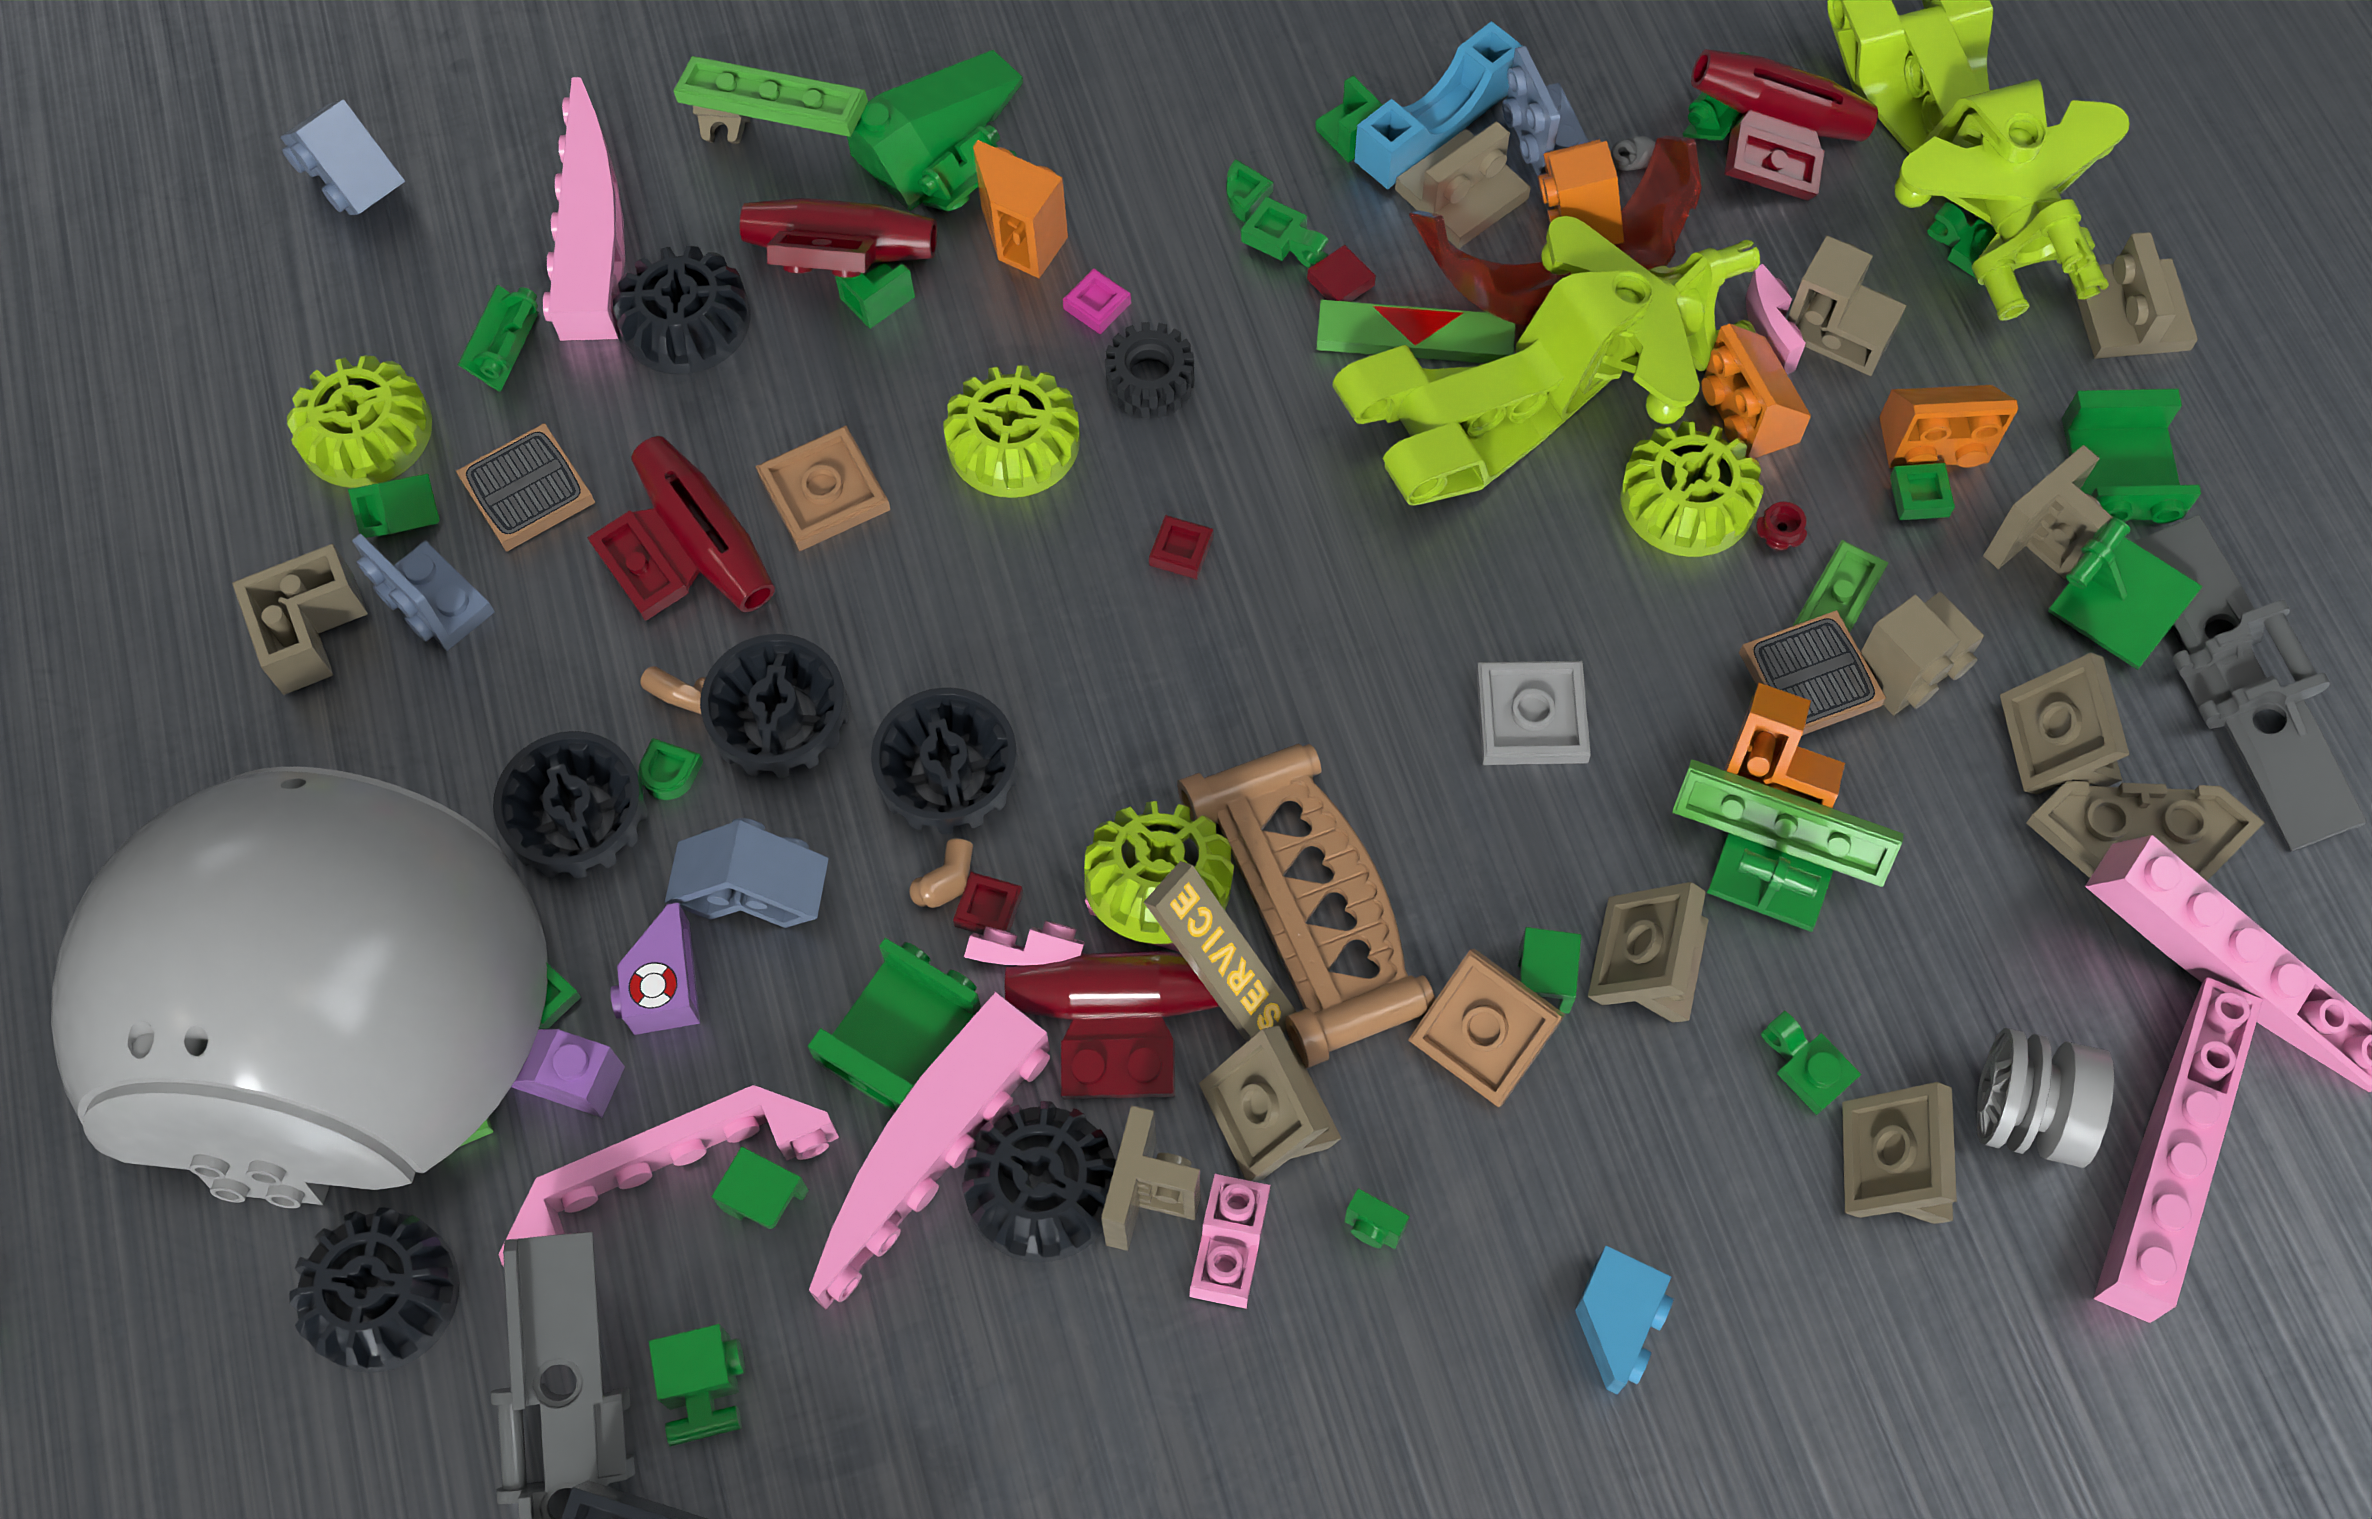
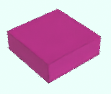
M1094 268L1063 298V309L1099 334L1131 304L1130 292Z

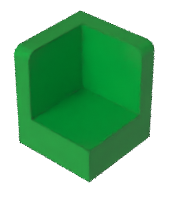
M1352 75L1344 81L1343 103L1316 119L1315 129L1349 163L1355 159L1357 125L1383 104Z
M882 263L866 275L861 273L856 277L835 276L840 299L869 329L915 297L911 272L904 264L892 270L886 263Z
M428 473L348 489L359 534L365 538L437 524L440 520Z
M1526 927L1519 946L1518 966L1521 967L1520 982L1539 996L1559 999L1558 1009L1563 1013L1569 1014L1576 999L1582 934Z
M741 1146L711 1197L723 1212L742 1221L745 1216L768 1229H773L792 1197L804 1200L809 1189L800 1176Z

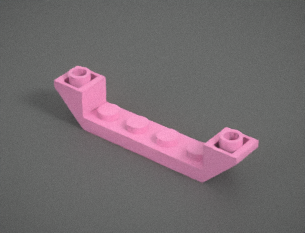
M752 1085L537 1177L506 1240L565 1234L558 1212L565 1210V1212L572 1213L586 1209L598 1201V1195L616 1187L630 1189L639 1186L651 1179L653 1171L672 1163L675 1166H682L697 1161L706 1154L707 1148L725 1140L729 1143H735L748 1139L760 1130V1125L767 1122L777 1146L786 1160L794 1157L798 1160L815 1157L829 1147L828 1142L838 1139L839 1136L827 1112ZM503 1244V1246H502V1248H501V1250H500V1252H499L498 1255H499L501 1264L504 1266V1256H503L504 1244Z

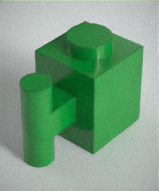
M720 1324L649 1341L657 1400L669 1410L684 1406L687 1408L688 1417L665 1423L666 1437L670 1447L742 1429L740 1411L737 1405L715 1410L714 1399L739 1393L737 1375L745 1373V1361L738 1338L731 1339L726 1330Z

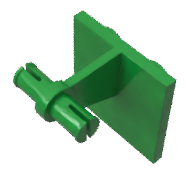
M2112 517L2095 540L2089 539L2081 548L2084 555L2071 572L2067 574L2066 578L2069 584L2051 605L2048 612L2139 670L2203 586L2127 539L2125 536L2131 531L2130 527L2122 520Z
M1728 833L1707 893L1812 932L1834 870Z

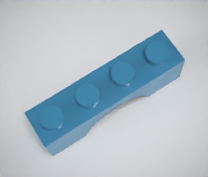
M1494 22L1488 23L1458 47L1447 71L1425 96L1405 107H1401L1393 99H1390L1357 125L1354 162L1386 189H1389L1396 183L1398 176L1450 141L1508 95V69L1512 68L1515 48L1522 47L1523 45Z

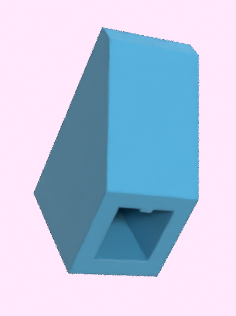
M1608 1246L1604 1247L1597 1258L1575 1312L1606 1390L1618 1395L1628 1380L1635 1384L1639 1383L1651 1356V1351L1642 1347L1650 1327L1661 1330L1674 1298L1665 1294L1671 1276Z

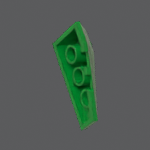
M994 50L882 92L868 101L851 137L847 136L850 154L910 212L928 197L918 184V181L922 178V171L946 152H952L957 162H959L961 157L955 145L978 126L985 127L988 122H994L1023 84V76Z

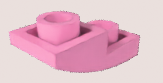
M1761 264L1754 271L1745 296L1748 320L1754 326L1757 334L1765 336L1788 375L1796 370L1806 342L1803 340L1798 327L1785 318L1792 301L1786 285L1780 279L1775 278L1764 264Z
M1045 921L1043 929L1032 927L1029 931L1025 947L1015 945L1017 935L1000 929L986 927L983 935L977 933L970 935L964 957L1003 965L1047 964L1081 956L1085 942L1074 939L1077 929L1051 921Z
M1214 1174L1189 1297L1247 1308L1271 1185Z

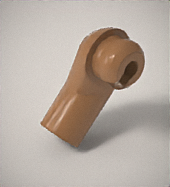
M657 666L649 667L644 671L641 676V686L644 690L666 703L701 714L700 697L706 677L698 678L692 687Z
M963 839L947 841L943 866L925 874L923 877L916 878L911 883L910 897L917 906L939 907L963 894L969 878L973 844Z

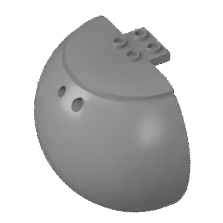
M272 767L242 773L227 781L199 790L157 814L130 836L105 862L85 891L68 924L58 954L52 989V1035L56 1061L65 1092L83 1125L84 1133L99 1152L124 1163L190 1170L204 1181L211 1189L210 1193L221 1200L238 1203L244 1202L246 1197L262 1198L276 1206L294 1209L299 1208L301 1203L323 1205L330 1185L379 1190L410 1184L413 1182L416 1172L425 1173L449 1156L483 1124L511 1088L530 1054L540 1027L547 993V948L541 920L531 895L499 845L475 824L436 801L394 784L338 770L313 767Z

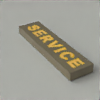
M1180 861L1143 903L1246 1043L1264 1028L1279 1026L1283 1033L1287 1029L1285 1023L1286 1016L1297 1011L1194 866Z

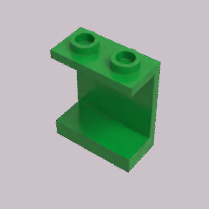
M2179 389L2077 391L2062 416L2069 457L2084 445L2100 458L2080 490L2094 497L2112 517L2118 518L2123 522L2128 520H2153L2155 523L2160 524L2171 523L2183 519L2201 495L2200 485H2180L2168 426L2182 407Z
M884 938L879 945L884 963L834 1033L831 1035L820 1028L809 1043L808 1048L818 1065L893 1112H896L920 1077L981 1009L978 994L975 992L977 989L976 985L966 976L952 969L945 974L930 965V957L915 945L904 942L900 947L889 939Z

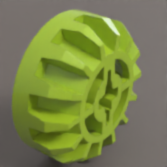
M363 355L360 356L357 366H352L346 358L335 360L338 371L327 377L318 370H315L309 376L313 388L309 390L300 387L296 390L292 397L296 408H293L287 415V425L293 434L291 441L314 474L331 484L356 488L390 481L408 470L419 459L431 436L432 415L417 382L413 377L407 376L401 365L394 361L380 363L375 356ZM373 381L380 387L367 390L362 386L351 384ZM330 396L328 403L321 405V403L327 397Z
M1018 364L1015 374L1002 375L999 366L988 368V379L980 382L976 377H970L964 381L963 394L951 396L947 404L948 418L943 421V428L951 464L965 482L981 492L1006 498L1025 497L1039 493L1061 480L1076 460L1080 447L1078 412L1074 408L1073 397L1067 388L1057 387L1055 377L1048 372H1040L1035 377L1031 375L1028 365ZM1011 390L1010 394L997 397L991 403L981 402L984 398L996 392ZM1020 390L1033 393L1043 404L1044 410L1031 408L1029 402L1022 396H1019Z
M1682 421L1677 431H1673L1670 426L1663 425L1654 429L1650 440H1640L1635 445L1631 458L1626 465L1620 488L1621 506L1627 521L1634 531L1652 546L1670 554L1686 557H1702L1716 554L1736 544L1750 528L1763 495V486L1758 482L1761 473L1760 464L1751 457H1745L1747 445L1740 438H1736L1729 443L1722 439V427L1712 425L1708 433L1695 431L1694 421ZM1682 446L1704 449L1702 452H1690L1681 457L1672 452L1674 449ZM1721 459L1726 460L1731 470L1732 482L1730 487L1719 481V464ZM1663 460L1674 465L1668 487L1661 473ZM1714 492L1721 495V497L1711 501Z
M1158 801L1146 802L1144 812L1140 815H1137L1131 806L1116 811L1114 822L1109 820L1097 826L1094 830L1093 844L1086 847L1084 889L1087 901L1095 915L1107 927L1126 938L1150 944L1173 943L1143 902L1180 861L1188 863L1185 861L1183 842L1190 839L1195 843L1199 855L1194 868L1225 910L1230 899L1234 865L1231 863V846L1228 839L1216 834V824L1208 817L1202 815L1197 820L1192 821L1190 807L1181 804L1177 805L1173 815L1159 813Z

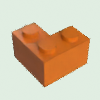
M1599 139L1544 153L1546 173L1538 175V182L1543 203H1548L1549 207H1554V209L1547 211L1549 225L1557 217H1575L1586 223L1612 244L1623 243L1624 236L1618 177L1607 141L1601 142Z
M1758 683L1724 771L1833 808L1839 793L1845 763L1798 747L1804 731L1811 700Z

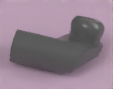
M1646 136L1617 141L1611 149L1612 160L1616 168L1623 171L1651 168L1669 180L1675 176L1683 161L1682 158Z

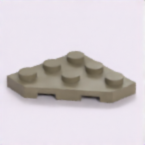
M2066 781L2032 814L2026 823L2089 878H2091L2112 844L2153 835L2202 878L2208 881L2265 822L2222 786L2199 785L2195 790L2167 789L2166 784L2121 783L2119 787L2090 786L2088 781Z

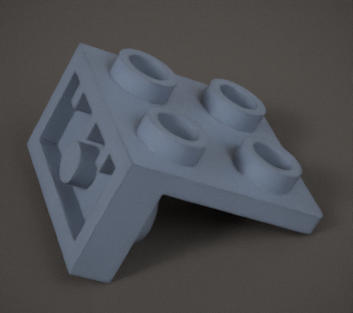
M1526 46L1515 48L1512 68L1508 69L1507 73L1509 84L1507 99L1503 100L1502 110L1507 126L1509 128L1514 127L1519 136L1520 150L1524 161L1527 164L1532 163L1538 176L1546 173L1544 153L1589 141L1560 82L1545 86Z
M359 534L352 540L362 555L356 561V564L375 584L373 586L374 591L393 611L398 607L407 616L404 618L405 621L424 642L433 637L448 651L495 612L491 604L426 540L394 566L363 535Z

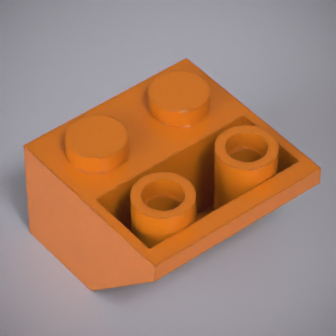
M977 140L973 150L981 206L999 261L1040 279L1068 238L1063 177L1058 176L1048 167L1036 166L1022 160L1005 148H995Z
M1732 324L1721 326L1701 385L1707 403L1710 406L1716 407L1724 421V430L1729 442L1731 443L1736 438H1740L1747 445L1745 457L1753 459L1800 443L1811 414L1765 336Z
M1993 385L1892 389L1879 416L1889 468L1945 463V465L1958 464L1960 467L1969 468L1989 463L2019 409L2017 400Z

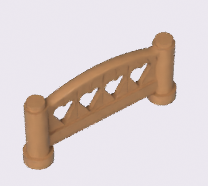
M1298 743L1205 778L1200 773L1182 778L1177 781V788L1181 804L1190 807L1191 820L1195 821L1202 815L1208 817L1215 824L1218 823L1223 836L1230 843L1231 853L1303 1005V1010L1286 1016L1285 1023L1289 1039L1293 1041L1307 1069L1328 1061L1329 1052L1425 1015L1427 1009L1434 1003L1435 996L1425 976L1421 975L1416 978L1412 975L1408 976L1405 970V960L1397 922L1382 879L1366 848L1351 825L1328 796L1314 783L1313 776L1321 773L1320 760L1314 747L1311 744L1302 746ZM1294 801L1301 806L1302 814L1300 819L1310 825L1311 832L1305 837H1296L1263 831V828L1283 802ZM1315 846L1323 852L1324 860L1322 865L1331 869L1334 878L1330 882L1322 884L1284 877V875L1304 848ZM1335 892L1341 894L1346 899L1347 906L1345 911L1355 918L1356 926L1351 930L1343 931L1306 924V922L1327 894ZM1362 940L1368 945L1370 951L1368 959L1377 964L1379 974L1374 978L1367 979L1329 972V969L1350 941Z

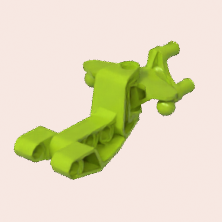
M1827 0L1828 16L1852 89L1859 96L1877 106L1879 120L1901 146L1910 153L1903 160L1899 170V177L1895 182L1894 192L1897 200L1904 206L1916 208L1927 203L1932 195L1944 196L1993 225L1997 234L1980 257L1973 263L1972 270L1977 282L1980 285H1985L1996 308L1999 320L2006 321L2018 317L2030 307L2014 274L2015 269L2030 264L2056 260L2057 263L2062 264V270L2064 273H2068L2078 299L2091 298L2101 293L2100 289L2105 290L2109 283L2104 277L2092 251L2095 243L2088 228L2080 227L2079 222L2082 216L2074 200L2062 199L2060 195L2098 159L2108 155L2114 149V146L2125 137L2129 130L2130 122L2124 110L2111 103L2072 100L2060 123L2047 127L2043 90L2039 79H2032L1990 90L1987 72V54L1993 20V7L1990 0H1922L1924 9L1898 15L1892 0Z
M1570 216L1557 217L1552 220L1547 229V242L1542 248L1541 261L1545 269L1552 274L1565 275L1571 272V275L1562 278L1554 284L1518 340L1515 354L1480 366L1426 369L1421 367L1409 347L1402 345L1350 363L1335 376L1332 386L1357 424H1366L1380 420H1386L1387 423L1401 420L1411 437L1405 438L1393 445L1382 459L1385 462V469L1409 505L1416 506L1479 491L1540 445L1612 379L1620 378L1623 370L1634 373L1633 380L1650 392L1646 399V410L1650 418L1660 424H1671L1681 418L1686 406L1694 401L1699 392L1696 369L1698 371H1705L1707 369L1711 351L1714 348L1720 330L1715 328L1714 315L1718 289L1723 285L1725 279L1745 272L1755 271L1759 267L1760 254L1758 248L1754 247L1743 252V250L1751 248L1754 244L1751 240L1746 239L1720 250L1707 248L1692 253L1685 263L1671 268L1661 265L1647 270L1583 221ZM1741 320L1733 324L1756 333L1754 326L1747 320Z

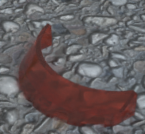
M1668 135L1657 138L1643 178L1630 200L1621 210L1624 242L1615 244V246L1647 270L1661 265L1667 266L1676 253L1675 243L1682 232L1690 209L1696 210L1702 186L1694 139ZM1421 210L1409 213L1411 220L1438 266L1453 286L1477 307L1502 320L1528 326L1554 284L1562 278L1571 275V272L1565 275L1552 274L1545 269L1542 262L1501 264L1476 258L1448 243L1442 215Z

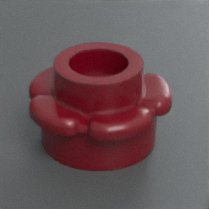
M1785 501L1777 502L1764 511L1763 517L1758 518L1756 529L1758 535L1761 538H1765L1766 544L1773 549L1786 550L1789 546L1798 547L1807 536V531L1804 529L1806 526V516L1803 510L1796 504ZM1777 526L1785 527L1786 531H1780Z

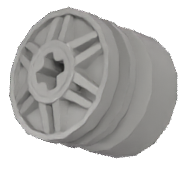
M2004 1027L1998 1033L1990 1049L1980 1077L1976 1113L1979 1142L1995 1148H2000L2007 1143L2009 1150L2023 1154L2030 1148L2036 1136L2040 1157L2085 1168L2092 1162L2100 1148L2112 1106L2114 1067L2110 1052L2064 1041L2057 1048L2052 1058L2048 1037L2032 1034L2026 1039L2024 1032Z

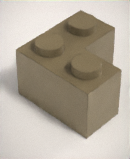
M1827 235L1802 278L1787 321L1794 323L1798 327L1803 340L1806 342V348L1872 376L1898 327L1907 305L1892 299L1885 293L1876 292L1862 286L1861 284L1873 255L1858 249L1853 244L1839 241Z
M333 543L232 582L261 668L283 695L333 676L319 633L368 614L355 577Z
M1941 591L1925 603L1915 594L1876 622L1861 650V654L1886 697L1883 705L1894 716L1909 704L1917 709L1926 703L1939 690L1937 683L1948 675L1953 680L1964 675L1977 662L1978 658L1974 655V652L1984 638V635Z

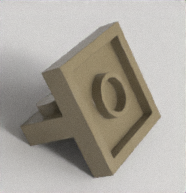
M1496 121L1477 136H1474L1468 129L1462 131L1396 178L1395 190L1459 249L1528 200L1531 187L1505 164L1507 161L1506 154L1510 132Z
M2151 232L2131 234L2122 252L2116 257L2113 264L2099 265L2109 286L2105 290L2100 289L2101 293L2091 298L2078 299L2076 295L2094 359L2190 351L2198 338L2173 259H2159Z
M2084 445L2013 504L1983 556L1997 569H2000L2026 546L2065 580L2067 574L2071 572L2084 555L2081 548L2089 539L2095 540L2112 518L2094 497L2080 490L2100 458Z
M2088 653L2000 694L2025 792L2037 795L2072 779L2088 781L2091 785L2104 787L2122 781L2117 760L2130 754L2102 656Z
M1692 882L1610 896L1606 907L1588 997L1601 1005L1636 1001L1672 1023L1689 1021L1709 919L1701 915L1706 891Z
M1279 1026L1262 1029L1199 1083L1245 1180L1253 1182L1263 1180L1289 1159L1329 1149L1342 1139L1293 1041H1286Z
M1934 1082L1842 1102L1845 1213L1862 1218L1900 1212L1932 1224L1953 1221L1952 1203L1957 1202L1952 1087Z
M1131 1105L1101 1217L1106 1246L1129 1251L1140 1207L1191 1220L1196 1219L1201 1199L1200 1169L1192 1168L1190 1160L1171 1153H1158L1157 1158H1153L1157 1143L1153 1110Z

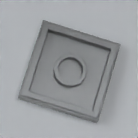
M1582 661L1478 662L1476 676L1482 765L1584 764L1589 762L1591 754Z

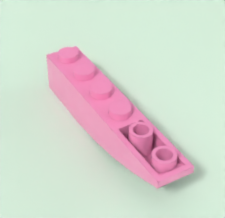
M581 77L571 78L570 97H564L562 104L563 118L567 129L566 135H560L559 155L563 169L562 173H557L555 176V192L559 202L558 212H553L551 215V231L555 241L554 252H548L547 271L551 280L550 292H544L543 312L546 321H552L560 341L618 339L619 329L613 310V299L620 294L618 283L624 275L625 266L624 219L618 182L607 143Z
M2153 835L2111 845L2085 885L2087 889L2200 982L2209 977L2263 999L2257 1019L2260 1025L2364 1090L2372 1092V1021Z
M2209 977L2203 980L2140 1145L2093 1299L2149 1323L2176 1307L2263 999Z
M996 992L920 1077L886 1124L859 1170L830 1231L809 1288L810 1293L823 1308L827 1309L834 1300L842 1302L854 1291L862 1278V1274L859 1273L862 1267L874 1254L880 1257L892 1247L901 1232V1229L898 1228L899 1224L912 1209L915 1212H920L928 1205L938 1191L939 1185L936 1183L950 1165L953 1168H957L964 1163L968 1149H973L976 1146L974 1137L980 1132V1129L988 1121L994 1125L995 1122L1001 1119L1013 1103L1011 1094L1024 1079L1032 1082L1047 1065L1050 1059V1055L1047 1054L1050 1050L1047 1032Z

